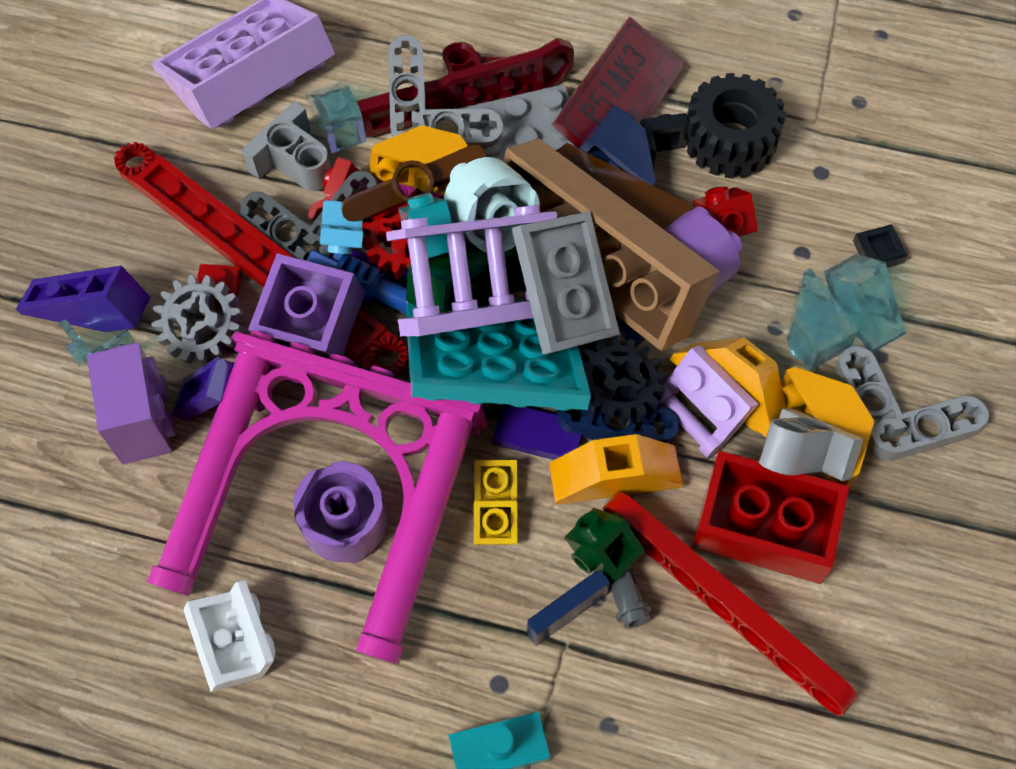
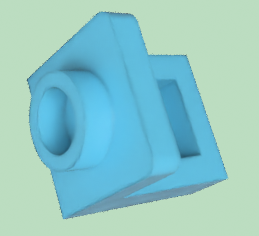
M325 200L323 202L320 244L328 245V252L338 254H352L353 247L362 248L363 219L357 222L348 221L344 218L341 211L343 201Z

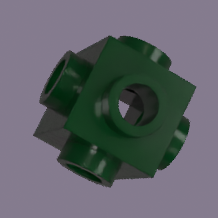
M593 508L590 512L582 515L577 520L575 527L564 537L574 551L571 558L581 570L587 574L600 570L606 578L615 582L645 552V549L632 532L631 525L623 516L617 512L609 514L597 508Z

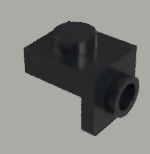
M686 113L663 114L658 117L641 119L640 125L646 130L653 169L656 152L685 148L689 124Z

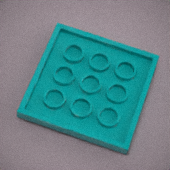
M489 299L479 303L478 307L490 305ZM406 301L405 306L406 318L414 317L413 309L417 308V306ZM534 318L423 336H407L411 397L424 398L429 401L444 399L467 401L472 404L498 403L511 404L515 407H552L563 411L571 409L588 410L591 394L578 346L542 354Z

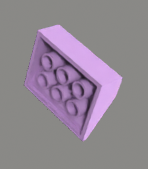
M258 0L151 64L154 70L194 116L209 128L214 129L215 127L226 126L232 122L235 115L246 108L250 109L259 106L264 102L265 97L274 91L290 87L295 82V79L305 72L321 68L325 64V60L335 55L317 14L287 0Z

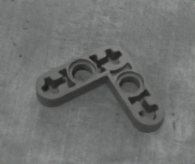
M367 171L354 172L344 181L331 200L344 201L347 197L359 193L357 189L360 185L371 188L380 184V182ZM254 191L243 199L240 205L241 217L294 258L307 261L310 253L301 248L305 242L319 249L320 253L331 258L333 257L334 253L328 252V245L320 244L322 212L310 227L276 200L261 191ZM258 205L274 216L270 223L254 211ZM369 217L364 218L363 223H365ZM287 223H295V236L290 241L282 242L279 236L281 228Z

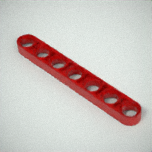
M617 492L602 508L604 512L609 514L617 512L623 516L631 525L632 532L648 556L824 708L835 715L843 716L857 700L858 695L844 678L634 499L623 492Z

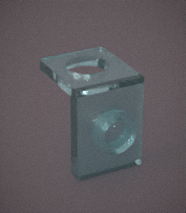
M66 319L59 323L71 341L65 347L79 366L86 362L88 364L87 354L135 343L133 337L126 329L91 352Z

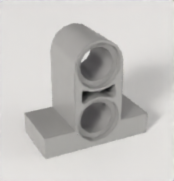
M294 101L241 149L249 173L260 180L270 169L275 167L309 191L325 189L323 186L324 177L327 170L331 167L328 153L322 143L309 135L311 130L304 107Z
M782 408L779 419L771 420L759 463L766 469L785 475L823 472L841 481L851 480L863 438L793 408Z

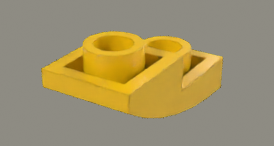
M474 460V545H517V460Z

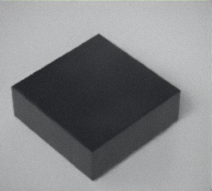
M892 224L860 232L854 236L853 243L868 273L903 264L908 257Z

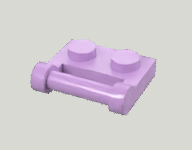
M700 345L690 349L663 384L666 390L658 406L669 408L675 413L679 424L700 445L698 450L707 459L712 458L718 453V450L724 447L759 405ZM680 390L717 427L713 434L676 397Z

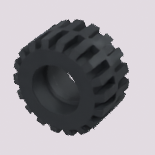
M726 73L725 78L717 75L710 79V84L703 82L699 85L698 92L693 93L687 113L689 124L685 146H688L687 153L690 158L697 157L696 165L701 169L708 167L710 168L709 173L715 176L720 172L725 174V178H733L734 174H739L743 178L748 177L751 170L755 173L763 170L764 164L768 165L773 159L785 122L784 104L782 99L776 98L777 92L773 87L766 88V82L759 78L754 81L750 79L751 75L742 74V77H735V73ZM735 122L743 125L747 129H730L728 127L723 126L721 123Z

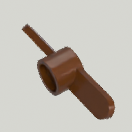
M470 145L428 164L415 160L406 161L396 168L391 179L347 197L341 204L342 214L346 220L357 222L399 203H408L407 199L411 197L404 195L400 191L398 182L401 174L410 168H418L427 175L429 184L424 194L432 193L434 188L451 181L450 174L455 166L486 157L484 149L478 145Z

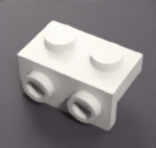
M246 580L235 582L230 592L186 603L183 610L211 692L264 677L274 662L275 646L270 634L264 633L259 619V600L255 593H250Z

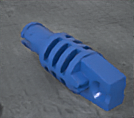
M311 250L307 259L308 262L354 273L366 290L363 298L364 302L373 303L376 300L406 315L407 288L386 279L385 273L381 272L379 268L348 254L334 253L331 258L318 251Z

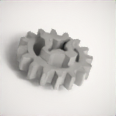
M189 275L188 285L186 286L175 280L173 282L175 292L172 295L165 291L160 293L166 301L164 306L156 305L153 307V310L161 316V319L152 322V327L157 331L163 332L156 338L157 341L163 346L169 345L167 352L175 358L181 354L182 360L188 364L192 363L195 355L202 364L208 363L209 354L211 353L221 359L224 358L221 348L224 345L230 348H235L236 346L230 338L232 333H243V329L235 323V320L243 318L244 313L240 308H233L239 303V299L234 293L228 294L229 288L222 281L215 286V281L208 275L204 277L202 284L199 283L194 275ZM214 299L220 302L224 317L215 313L216 304ZM202 314L205 316L204 321H196L195 325L192 324L194 318L200 319ZM173 323L178 324L182 328L180 333L182 341L176 336Z

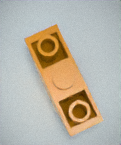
M421 125L373 145L370 153V173L382 181H387L393 177L396 168L406 161L415 160L428 164L468 145L459 134ZM410 168L401 174L398 183L418 188L425 192L429 181L427 175L422 170ZM449 182L434 188L433 192L445 195Z
M745 337L692 343L672 355L670 361L678 366L691 348L700 345L759 404L745 420V424L753 431L761 433L765 437H767L771 420L779 419L782 408H786L777 362Z
M797 367L787 369L781 382L786 408H793L863 438L851 480L841 481L825 474L830 481L847 485L850 489L861 470L874 424L872 416L852 385Z
M637 434L592 440L549 462L555 505L611 498L617 492L633 495L683 487L675 445Z

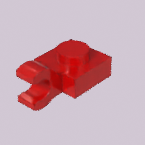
M337 157L334 167L332 166L327 170L323 182L325 188L323 193L326 197L315 202L310 207L308 218L314 222L323 211V202L331 200L344 181L352 173L360 171L351 161Z

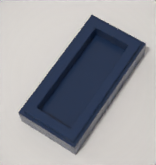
M596 570L528 619L527 635L535 646H538L607 596L610 582L600 570Z

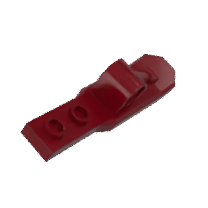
M555 38L538 49L509 57L481 56L472 45L465 42L449 44L442 52L445 75L439 79L424 82L425 110L459 109L558 86L563 83L574 66V48L571 42ZM414 85L396 90V95L402 101H412L417 97L418 89ZM389 92L357 101L363 129L367 138L391 131ZM404 112V127L411 126L412 113Z

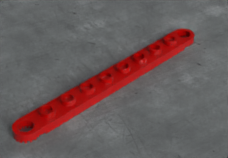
M126 143L127 146H121V150L115 152L114 163L123 179L233 265L239 266L242 272L263 288L276 254L293 257L162 156H158L147 145L145 146L144 143ZM131 158H144L142 161L143 165L140 163L139 168L135 166V169L133 167L129 169L126 166V163ZM360 308L345 352L369 371L371 366H377L393 372L395 378L400 377L409 366L407 346H405L402 340L400 341L388 332L383 325ZM387 350L395 351L400 355L398 362L396 361L395 365L391 364L390 367L388 365H380L377 361L378 356Z

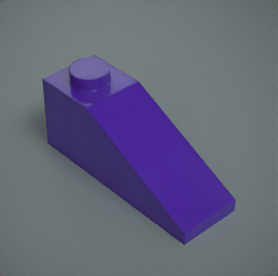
M121 265L33 279L16 310L21 315L102 332L136 328L143 318V312L151 297Z

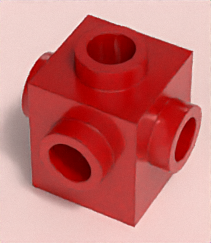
M716 187L707 190L705 197L692 200L694 208L698 206L703 207L727 231L734 232L738 237L758 231L752 194L737 187L730 189L728 187Z

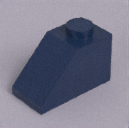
M615 104L599 119L579 149L654 185L656 180L646 130L636 122L629 112L622 110Z

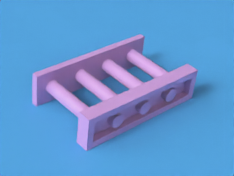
M539 205L514 208L515 216L428 226L427 218L403 220L401 221V230L386 232L387 241L408 238L417 308L413 309L414 317L398 319L400 336H423L533 318L527 291L525 292L526 300L515 301L514 294L509 293L501 227L557 218V212L540 213ZM484 229L493 296L489 297L490 305L478 307L477 300L472 299L464 232ZM447 234L455 302L451 303L452 311L440 313L439 305L434 306L425 236Z

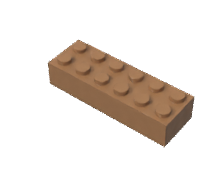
M537 138L507 148L503 161L526 179L533 190L536 191L540 202V213L556 211L557 218L590 211L615 315L661 351L691 336L720 270L541 139Z

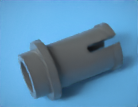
M628 568L616 582L608 579L619 611L616 614L617 621L622 622L626 629L636 628L647 623L650 620L648 613L651 611L650 604L643 601L633 569Z

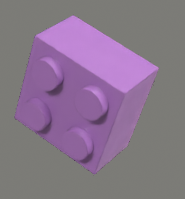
M276 254L248 331L250 333L251 331H259L270 335L276 339V344L289 347L291 342L306 345L315 350L314 355L327 359L330 358L331 354L343 356L366 290L354 273Z
M139 343L87 354L98 432L122 465L172 453L170 437L176 436V428L171 412H165L163 401L170 398L164 375H159L154 357H146Z

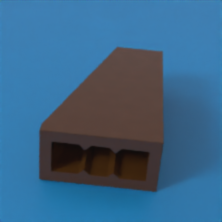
M565 143L556 150L662 229H665L685 212L693 210V207L679 198L569 143Z

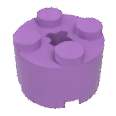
M698 206L691 211L685 212L664 229L720 270L709 296L738 272L740 265L739 252L742 250L740 238L734 232L727 231L703 207Z
M351 462L331 463L332 466L320 470L316 468L308 473L300 482L293 500L295 518L305 542L318 556L333 562L357 563L365 559L381 542L387 527V511L380 487L368 470Z

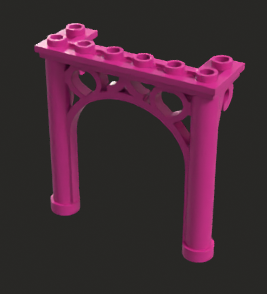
M251 331L250 336L235 332L232 340L236 343L234 350L238 355L229 376L222 401L216 410L158 566H152L147 583L190 596L236 470L244 455L259 439L278 428L298 422L325 421L345 425L367 435L378 443L393 460L402 482L404 501L400 522L355 650L399 665L404 647L400 645L458 470L467 450L469 436L479 437L480 432H486L488 426L482 405L472 404L467 401L444 399L429 401L424 398L411 397L410 383L395 379V374L387 369L371 366L370 371L354 367L355 362L351 359L337 354H331L329 359L314 355L315 350L300 343L291 342L290 346L286 347L276 344L275 338L259 331ZM290 380L304 385L305 396L297 406L281 411L274 404L271 395L273 388L279 382ZM311 380L343 389L334 398L328 400L319 399V407H314L317 401V391ZM363 395L392 403L381 412L378 418V428L372 424L375 420L373 415L366 412L363 408ZM350 406V409L354 414L348 413L343 410ZM266 408L271 413L248 428L254 411L262 412ZM400 415L417 418L423 422V434L415 442L395 445L388 433L391 420ZM429 415L439 417L436 426L433 425ZM428 448L415 486L411 469L405 457L422 453Z

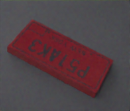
M629 17L619 28L551 126L579 148L599 119L615 104L622 110L629 112L636 122L640 124L641 119L650 118L685 66V63L633 18Z

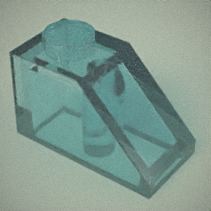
M338 82L306 93V98L331 154L366 142L362 114L348 85Z
M855 254L824 271L834 307L869 351L874 352L906 334L886 262Z
M810 268L804 271L796 291L787 341L793 356L799 361L802 360L811 371L851 347L859 329Z

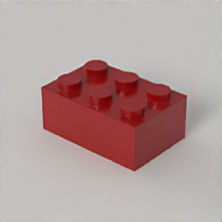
M718 450L708 481L692 548L821 584L833 567L849 486L807 474H780L766 469L759 461Z

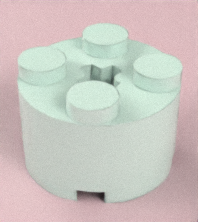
M494 157L478 158L469 163H460L455 166L451 171V181L447 186L444 196L452 223L515 216L514 208L539 205L540 208L539 197L530 183L504 161ZM520 225L501 227L504 252L516 246L512 228ZM484 229L464 232V236L473 245L487 253Z

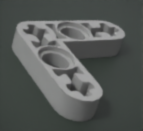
M409 35L398 36L391 42L388 60L390 128L392 137L404 133L397 130L404 128V112H411L413 128L421 125L436 128L437 124L442 120H451L457 125V134L461 135L462 138L464 135L463 120H469V128L480 127L482 120H488L490 127H496V129L490 131V136H482V131L479 129H469V138L463 139L468 146L478 145L482 148L492 147L498 143L502 135L503 122L499 114L492 109L425 110L422 45L418 39ZM405 47L410 48V53L413 54L410 57V73H403L402 58L398 56L402 53V48ZM405 83L414 85L418 89L417 97L408 102L399 99L396 95V90L400 85Z
M852 346L845 349L836 364L835 372L838 381L852 385L860 399L864 395L872 394L879 397L883 403V409L880 411L868 410L874 420L868 447L873 455L885 461L897 460L972 438L978 435L988 422L989 412L987 407L981 400L972 396H961L901 413L875 356L864 347ZM850 361H853L856 366H864L861 374H859L856 368H848ZM862 379L863 385L857 388ZM961 411L965 415H973L975 418L972 423L968 419L955 421L950 427L949 421L955 420ZM927 419L934 422L938 427L939 435L936 437L923 435L918 429V421ZM906 429L907 435L899 438L894 447L889 441L882 442L881 440L885 432L889 438L902 435Z

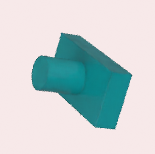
M539 712L448 734L456 769H520L550 761V754Z

